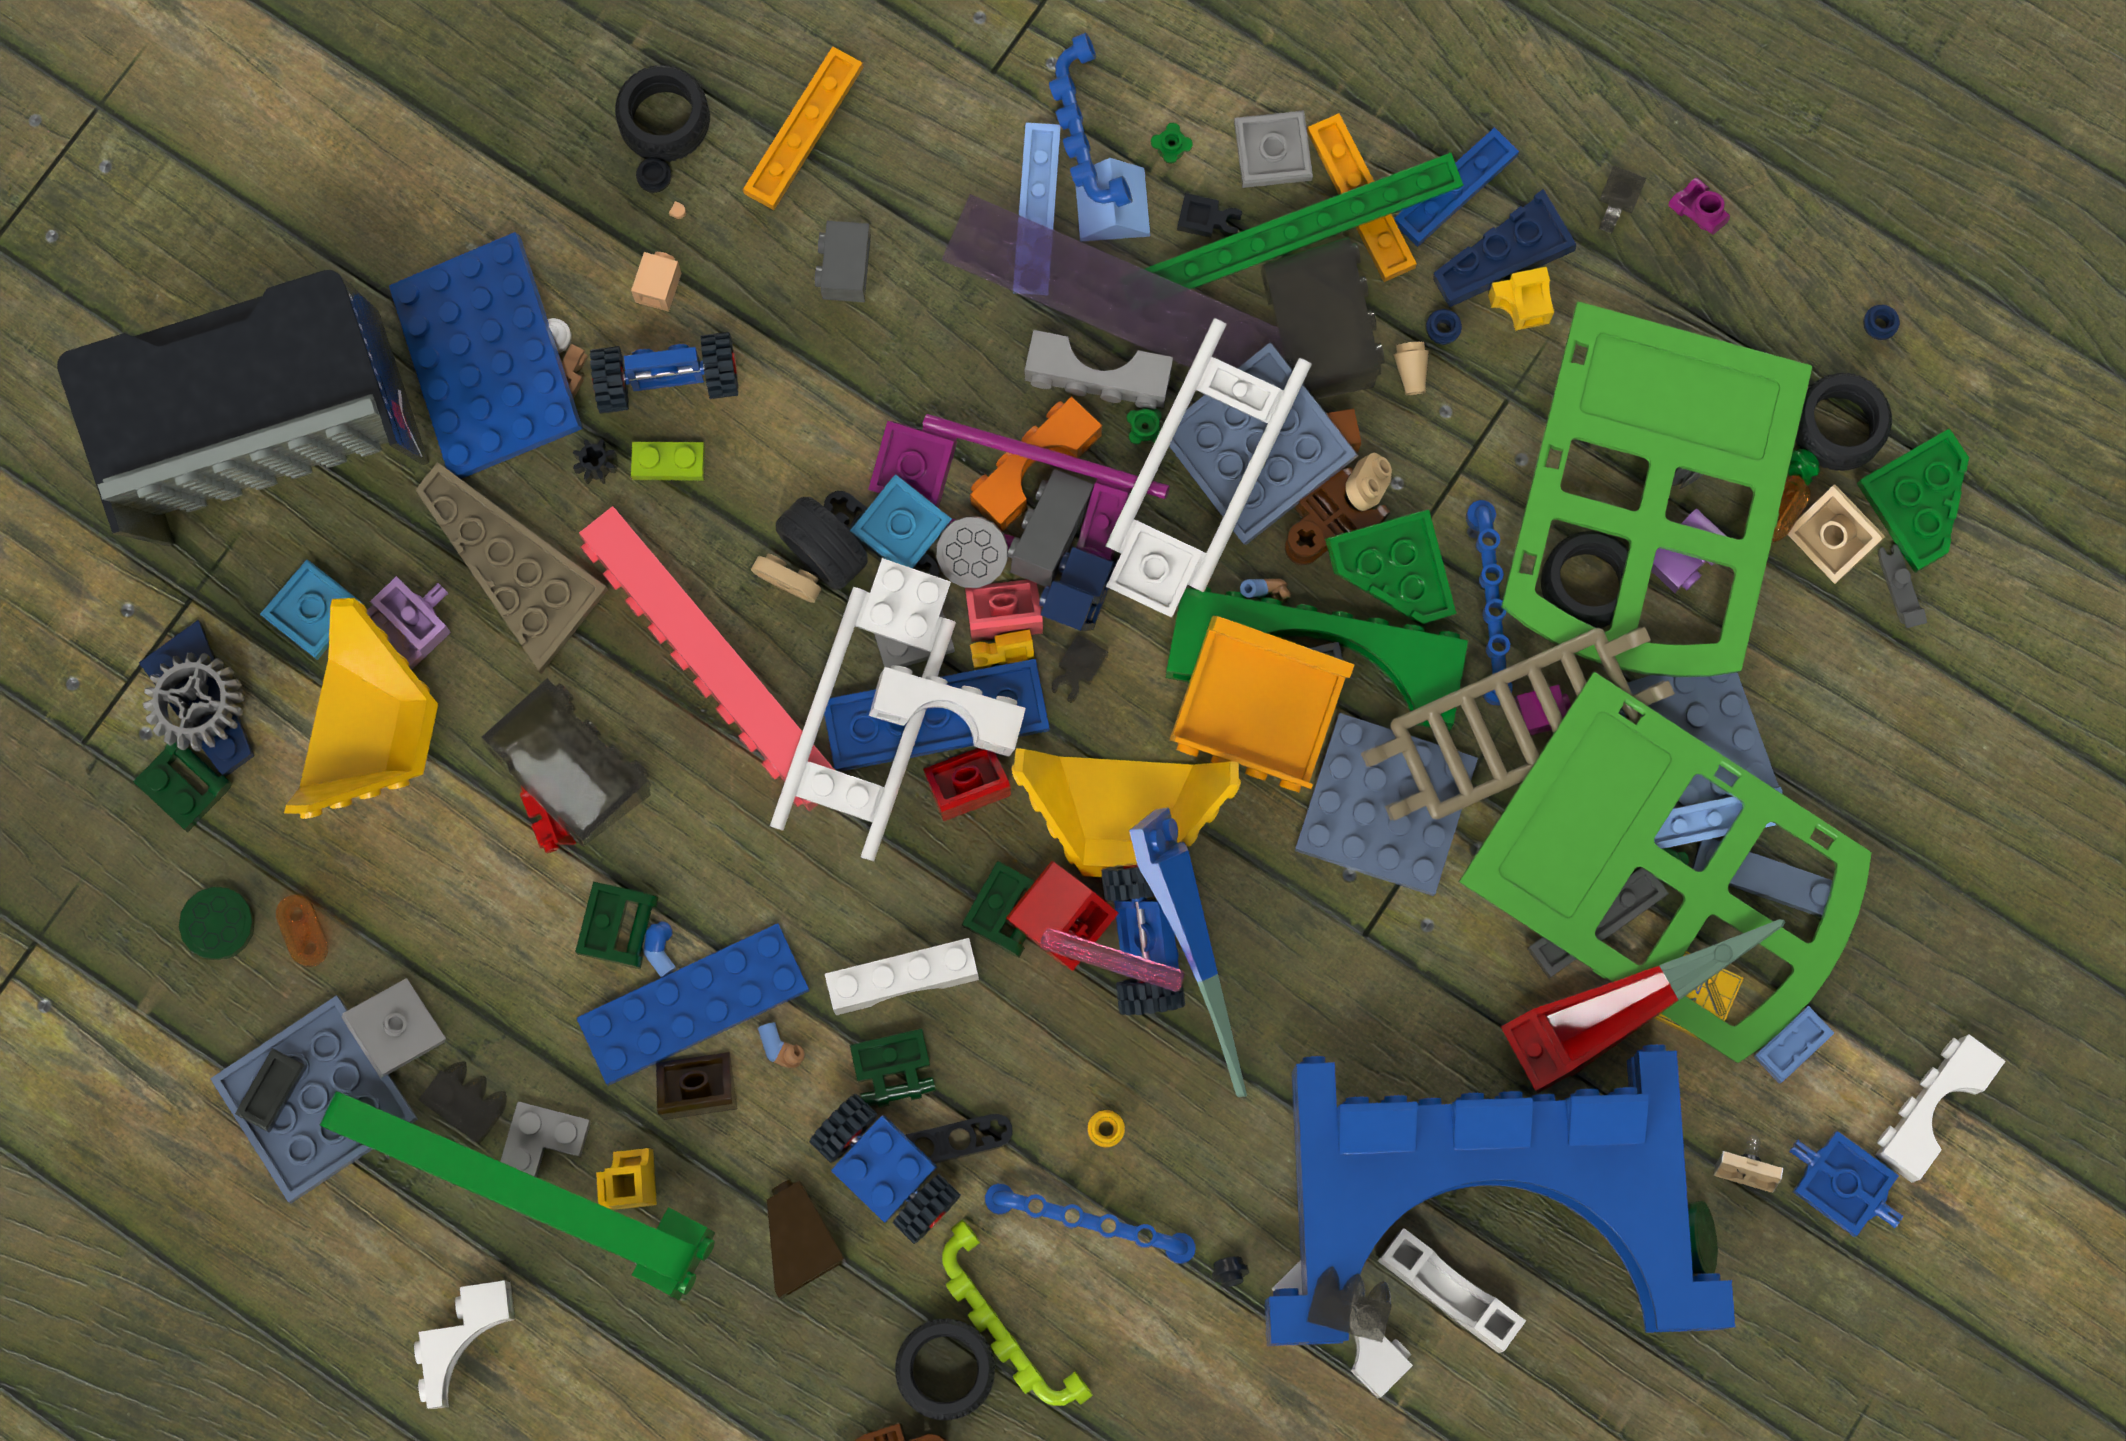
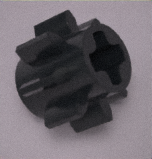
M586 439L584 440L585 446L581 451H573L575 458L580 461V463L573 466L576 474L585 471L584 480L586 484H589L592 479H600V482L605 484V477L608 473L617 472L615 466L609 462L617 457L614 450L605 452L606 444L603 439L598 444H590ZM597 457L599 465L593 467L590 459Z

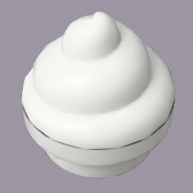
M551 318L548 319L550 330L558 353H561L569 347L572 334L569 326L564 321Z

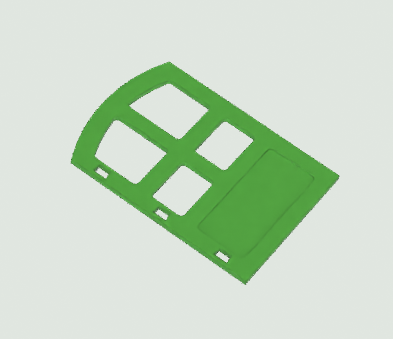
M1578 301L1575 306L1501 607L1524 626L1555 645H1559L1595 628L1560 610L1539 596L1535 591L1551 521L1567 522L1625 538L1630 544L1610 629L1605 632L1608 641L1638 628L1657 549H1665L1730 567L1734 571V578L1718 643L1670 645L1646 642L1615 656L1622 670L1667 677H1710L1742 671L1774 529L1778 522V512L1812 365ZM1576 344L1587 348L1583 365L1571 363ZM1572 440H1580L1645 458L1649 462L1644 489L1637 511H1631L1562 491L1560 484ZM1550 447L1561 451L1558 469L1546 467ZM1676 469H1686L1748 486L1752 489L1753 497L1742 539L1737 540L1667 520L1665 512ZM1524 553L1536 557L1531 575L1519 573ZM1594 645L1575 653L1583 658L1602 664Z
M1593 672L1458 882L1593 969V972L1600 977L1614 982L1683 957L1710 915H1715L1741 933H1746L1773 922L1730 894L1728 885L1769 822H1773L1835 864L1829 897L1812 941L1805 943L1781 927L1759 943V945L1789 963L1792 967L1791 974L1757 1009L1734 1026L1724 1022L1686 996L1661 1013L1735 1063H1739L1766 1045L1793 1021L1812 1000L1830 975L1847 944L1858 917L1867 885L1872 852L1604 677ZM1623 703L1643 715L1639 718L1636 725L1619 714ZM1719 765L1738 777L1731 787L1714 776ZM1696 774L1703 776L1742 803L1740 813L1701 872L1693 870L1658 847L1654 842L1656 834ZM1815 828L1834 839L1830 842L1827 849L1810 839ZM1637 867L1643 868L1680 892L1683 896L1682 904L1645 962L1641 965L1635 964L1595 936V930Z

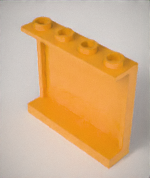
M1212 616L1170 741L1178 743L1177 751L1197 757L1199 751L1213 755L1212 763L1239 762V765L1247 767L1245 774L1263 781L1266 780L1267 775L1281 779L1280 787L1298 793L1301 787L1312 789L1313 784L1309 783L1345 678H1350L1355 664L1231 620Z

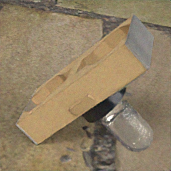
M1751 1135L1746 1139L1743 1155L1739 1156L1725 1151L1722 1152L1715 1164L1713 1176L1773 1193L1782 1179L1783 1168L1761 1161L1759 1158L1761 1141L1759 1137Z

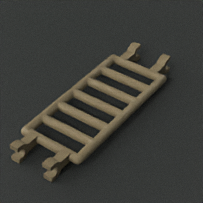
M1639 627L1611 641H1608L1605 632L1601 628H1594L1393 719L1391 729L1395 738L1361 753L1366 767H1371L1402 752L1419 789V792L1384 806L1390 820L1395 821L1424 806L1427 807L1430 816L1438 820L1523 782L1539 757V753L1508 683L1528 675L1554 733L1563 717L1541 668L1561 660L1578 696L1586 683V679L1574 654L1592 645L1595 646L1610 682L1646 706L1674 695L1675 693L1669 680L1656 683L1632 695L1617 662L1616 655L1651 640L1646 628ZM1495 690L1527 764L1509 772L1504 767L1475 702V698ZM1623 703L1622 709L1626 719L1636 725L1639 718L1642 717L1641 713ZM1459 705L1462 706L1494 778L1476 787H1473L1441 715ZM1426 720L1430 724L1460 794L1441 803L1408 731V728Z

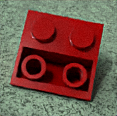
M1051 861L1006 919L1054 960L1073 971L1119 913L1090 888Z

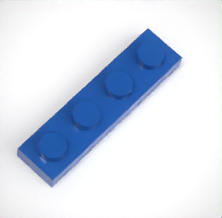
M1494 127L1455 162L1464 186L1404 209L1394 218L1398 228L1418 247L1518 156L1519 151Z

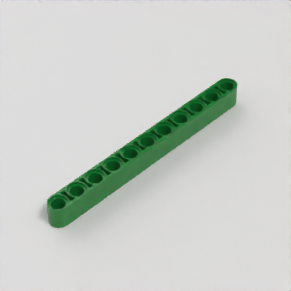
M335 1091L319 1126L680 1283H683L698 1250V1247L337 1091Z

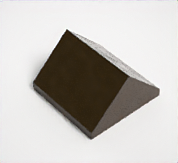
M730 1052L656 1063L657 1112L663 1120L737 1109Z

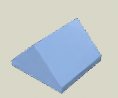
M1108 158L1094 164L1098 176L1096 181L1100 189H1109L1108 182L1110 180L1123 176L1130 188L1133 202L1122 207H1117L1115 202L1097 203L1087 196L1083 186L1077 187L1075 185L1080 242L1150 237L1144 168L1113 158Z

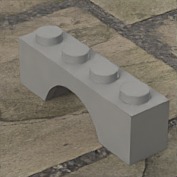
M1033 330L1025 366V381L1031 382L1032 386L1040 389H1051V386L1064 388L1067 393L1076 396H1085L1086 393L1100 395V398L1107 402L1120 403L1121 400L1135 402V405L1139 408L1154 410L1156 407L1164 408L1173 357L1138 350L1135 356L1124 366L1115 370L1100 371L1087 367L1076 358L1071 349L1068 336Z

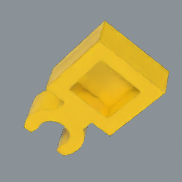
M1030 629L994 636L995 643L976 642L970 645L974 670L989 668L997 663L1000 666L1035 659Z

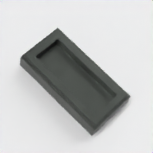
M272 1048L235 1115L270 1133L307 1066Z

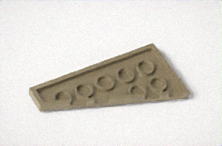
M437 462L415 491L540 674H542L608 589L600 581Z

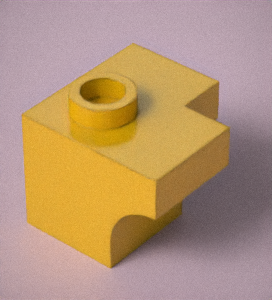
M1547 267L1512 273L1510 280L1492 283L1488 294L1491 308H1501L1507 311L1513 320L1515 331L1550 324L1554 309L1550 296V278Z
M645 1148L613 1152L611 1168H605L604 1172H596L598 1204L611 1210L657 1205L653 1149Z

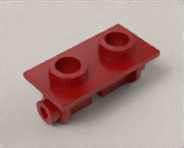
M530 777V782L520 786L522 789L520 797L529 818H534L541 814L542 819L531 824L539 848H544L545 853L548 854L559 849L558 844H576L573 836V824L563 810L560 802L561 793L551 777Z

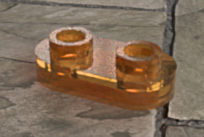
M1792 475L1786 478L1778 512V522L1774 529L1772 542L1783 539L1790 532L1810 500L1811 491L1799 476Z
M299 895L285 897L276 908V919L290 956L302 966H317L325 960L328 954V942L314 906L306 898ZM301 909L303 911L302 918L296 922L292 921V913L295 910ZM309 943H315V952L311 955H306L304 952L305 946Z

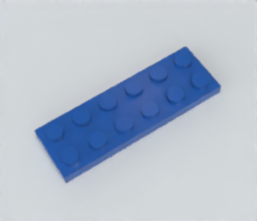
M1036 659L940 677L948 681L947 685L961 689L962 686H971L980 689L983 692L982 695L996 699L997 696H1004L1018 702L1017 706L1026 708L1018 737L1050 731ZM876 689L829 699L824 715L836 771L841 772L892 762L894 760L905 725L902 726L869 716ZM939 707L927 708L910 758L974 746L971 730L963 718L955 712Z
M777 923L577 1017V1021L604 1081L609 1086L810 990Z

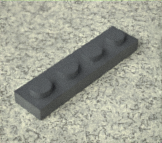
M1643 868L1630 875L1595 930L1596 938L1600 941L1605 940L1666 897L1669 893L1659 879ZM1544 937L1527 948L1548 979L1576 960V958Z

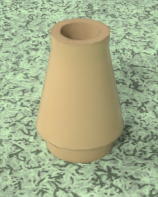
M1408 342L1396 345L1397 353L1393 356L1404 386L1405 395L1426 393L1429 350H1425L1424 342Z

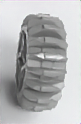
M191 652L187 653L185 663H183L178 656H173L172 662L174 666L172 668H169L164 663L160 664V669L164 672L160 678L154 674L150 675V680L156 684L155 688L149 687L144 689V693L153 698L143 703V708L151 711L147 715L146 721L151 725L156 724L153 732L158 737L164 735L165 743L172 745L177 741V747L181 750H186L189 744H191L195 751H200L203 740L209 747H215L214 736L218 735L223 740L227 739L228 735L223 731L228 725L230 728L235 729L238 725L231 719L232 716L243 715V710L235 705L245 700L242 693L235 692L242 684L238 679H232L235 672L230 667L223 668L224 662L219 658L211 662L210 656L202 653L197 660L196 656ZM208 677L217 681L220 688V701H216L208 696L209 686L206 684ZM189 678L184 687L174 689L182 680ZM197 697H199L203 701L199 703H192L191 707L184 702H189V700H196ZM168 702L180 708V727L173 725L169 718ZM214 714L208 722L198 726L204 716Z

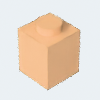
M655 252V254L643 253L631 290L636 303L669 312L682 274L679 263L675 261L673 256L664 252Z

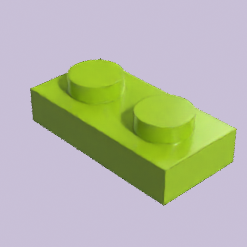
M632 442V480L704 481V442Z

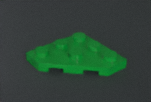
M1950 428L1865 476L1857 483L1914 573L1946 556L1951 544L1952 528L1957 517L1962 494L1961 487L1964 474L1967 471L1969 456Z
M1429 509L1325 538L1334 574L1415 622L1424 624L1457 614Z

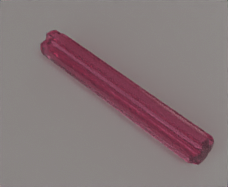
M1047 928L1041 938L1040 947L1044 950L1177 992L1182 987L1185 973L1182 970L1058 930Z

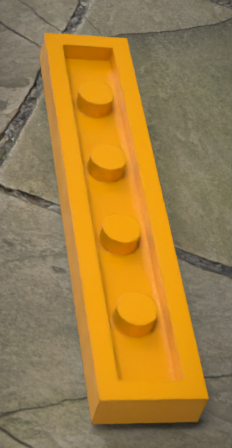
M832 46L744 186L743 192L745 195L775 210L861 73L863 62Z
M1340 113L1308 127L1307 134L1339 195L1374 182ZM1392 214L1356 227L1383 282L1416 268L1417 263Z

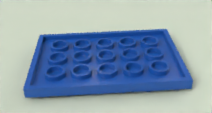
M516 232L389 285L446 469L458 478L463 479L583 429L519 234Z

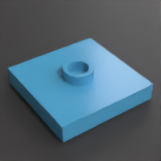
M895 474L850 532L884 559L913 569L951 522L952 518Z
M306 560L260 615L318 660L329 647L330 606L332 599L355 598L358 601L360 600L309 560Z

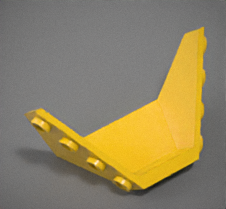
M355 598L332 599L328 662L300 787L286 804L284 811L287 814H300L301 819L320 816L323 814L322 808L330 806V809H337L352 805V798L358 796L360 799L381 795V789L388 787V789L406 787L410 785L409 779L424 774L438 703L430 694L429 687L419 680L410 669L407 659L399 654L388 641L389 638L385 631L376 626L367 614L366 607Z
M1016 748L1015 763L1012 765V774L1016 783L1019 786H1024L1029 794L1033 809L1036 812H1041L1046 819L1049 833L1054 839L1058 838L1063 845L1068 862L1075 864L1082 876L1102 877L1101 870L1108 867L1137 863L1129 830L1155 809L1169 807L1171 818L1176 821L1178 826L1177 843L1185 842L1186 846L1190 847L1197 839L1199 830L1206 822L1211 823L1216 818L1220 806L1227 798L1232 799L1236 795L1241 784L1239 779V762L1190 765L1061 757Z

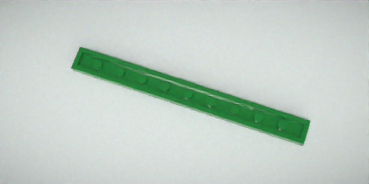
M1448 153L1119 278L1132 313L1457 190L1464 185L1452 153Z

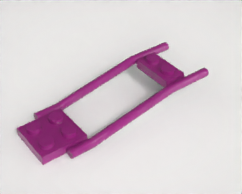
M926 414L922 430L894 421H887L868 490L881 493L896 474L939 508L958 442L956 440L957 438L1097 478L1077 548L1110 560L1113 559L1115 551L1106 547V543L1138 476L930 414ZM1152 481L1146 494L1166 499L1170 486ZM952 519L951 522L947 525V527L956 519ZM1004 534L1009 550L1015 537Z

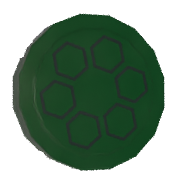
M210 887L200 890L188 899L180 913L179 930L182 941L191 952L206 960H221L234 957L246 948L253 936L254 915L251 906L244 897L229 888Z
M1703 1201L1688 1202L1693 1275L1715 1273L1718 1246L1711 1211Z

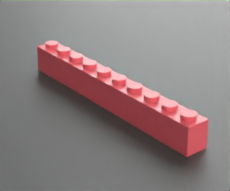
M612 506L579 532L584 542L580 546L581 550L593 564L598 560L606 568V571L602 574L615 590L622 587L629 597L625 602L635 615L639 617L644 614L652 624L647 628L660 644L667 641L674 649L670 656L683 671L689 667L697 678L693 683L705 698L710 695L715 698L720 704L715 709L728 725L733 722L736 723L742 731L738 737L749 751L753 752L757 749L762 754L765 760L761 764L774 780L780 776L785 782L802 730ZM813 744L808 762L835 770ZM795 796L793 802L797 807L803 804L808 811H811L818 805Z

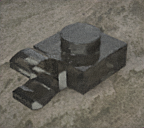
M1613 166L1599 201L1608 204L1599 229L1612 234L1621 211L1624 210L1632 214L1646 181L1645 177Z

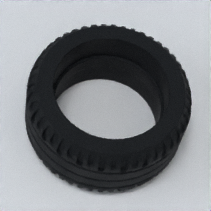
M655 65L639 70L637 74L634 73L629 77L628 81H625L617 96L615 115L621 136L628 147L642 158H657L668 162L682 159L701 145L708 132L710 112L705 93L693 76L675 66ZM669 92L678 94L692 105L691 115L685 125L668 135L648 134L640 130L633 121L638 106L646 98L657 93Z
M1835 373L1817 380L1806 392L1795 439L1797 445L1800 446V449L1813 453L1819 461V466L1829 468V470L1847 471L1865 465L1877 455L1890 435L1892 413L1887 398L1884 397L1885 394L1872 381H1868L1867 378L1860 375L1856 376V374ZM1828 398H1843L1858 405L1865 413L1869 422V438L1867 441L1857 446L1846 447L1827 440L1821 434L1815 422L1814 411L1818 402Z
M811 497L797 499L776 521V532L788 548L817 577L834 589L845 587L868 562L866 551L852 533L830 511Z
M1599 531L1578 532L1566 537L1554 547L1544 564L1541 574L1543 598L1565 613L1590 626L1603 628L1610 625L1617 596L1612 602L1603 606L1593 607L1580 604L1573 600L1563 588L1560 571L1565 561L1574 556L1583 554L1594 555L1602 558L1612 566L1618 577L1620 588L1629 551L1627 546L1623 542L1618 541L1616 537Z
M936 1319L920 1325L905 1338L897 1354L895 1377L900 1393L914 1410L932 1419L954 1420L969 1415L986 1400L994 1383L995 1361L989 1344L975 1328L955 1319ZM939 1337H953L961 1340L970 1347L977 1360L978 1373L974 1386L964 1397L953 1402L945 1403L929 1399L919 1390L913 1376V1364L917 1353L927 1342Z

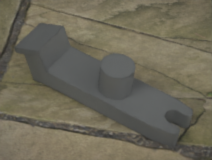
M1894 544L1891 547L1892 555H1888L1885 548L1881 547L1878 551L1879 562L1901 624H1905L1906 628L1927 623L1925 610L1919 605L1911 582V574L1907 570L1898 545Z

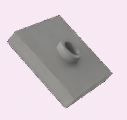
M1304 111L1237 117L1234 119L1242 188L1312 181L1313 174Z
M407 978L344 1012L341 1017L380 1078L443 1044L446 1040Z

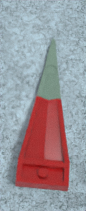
M1776 920L1662 965L1534 1008L1501 1026V1029L1535 1091L1540 1093L1570 1075L1572 1077L1779 930L1784 926L1785 920Z

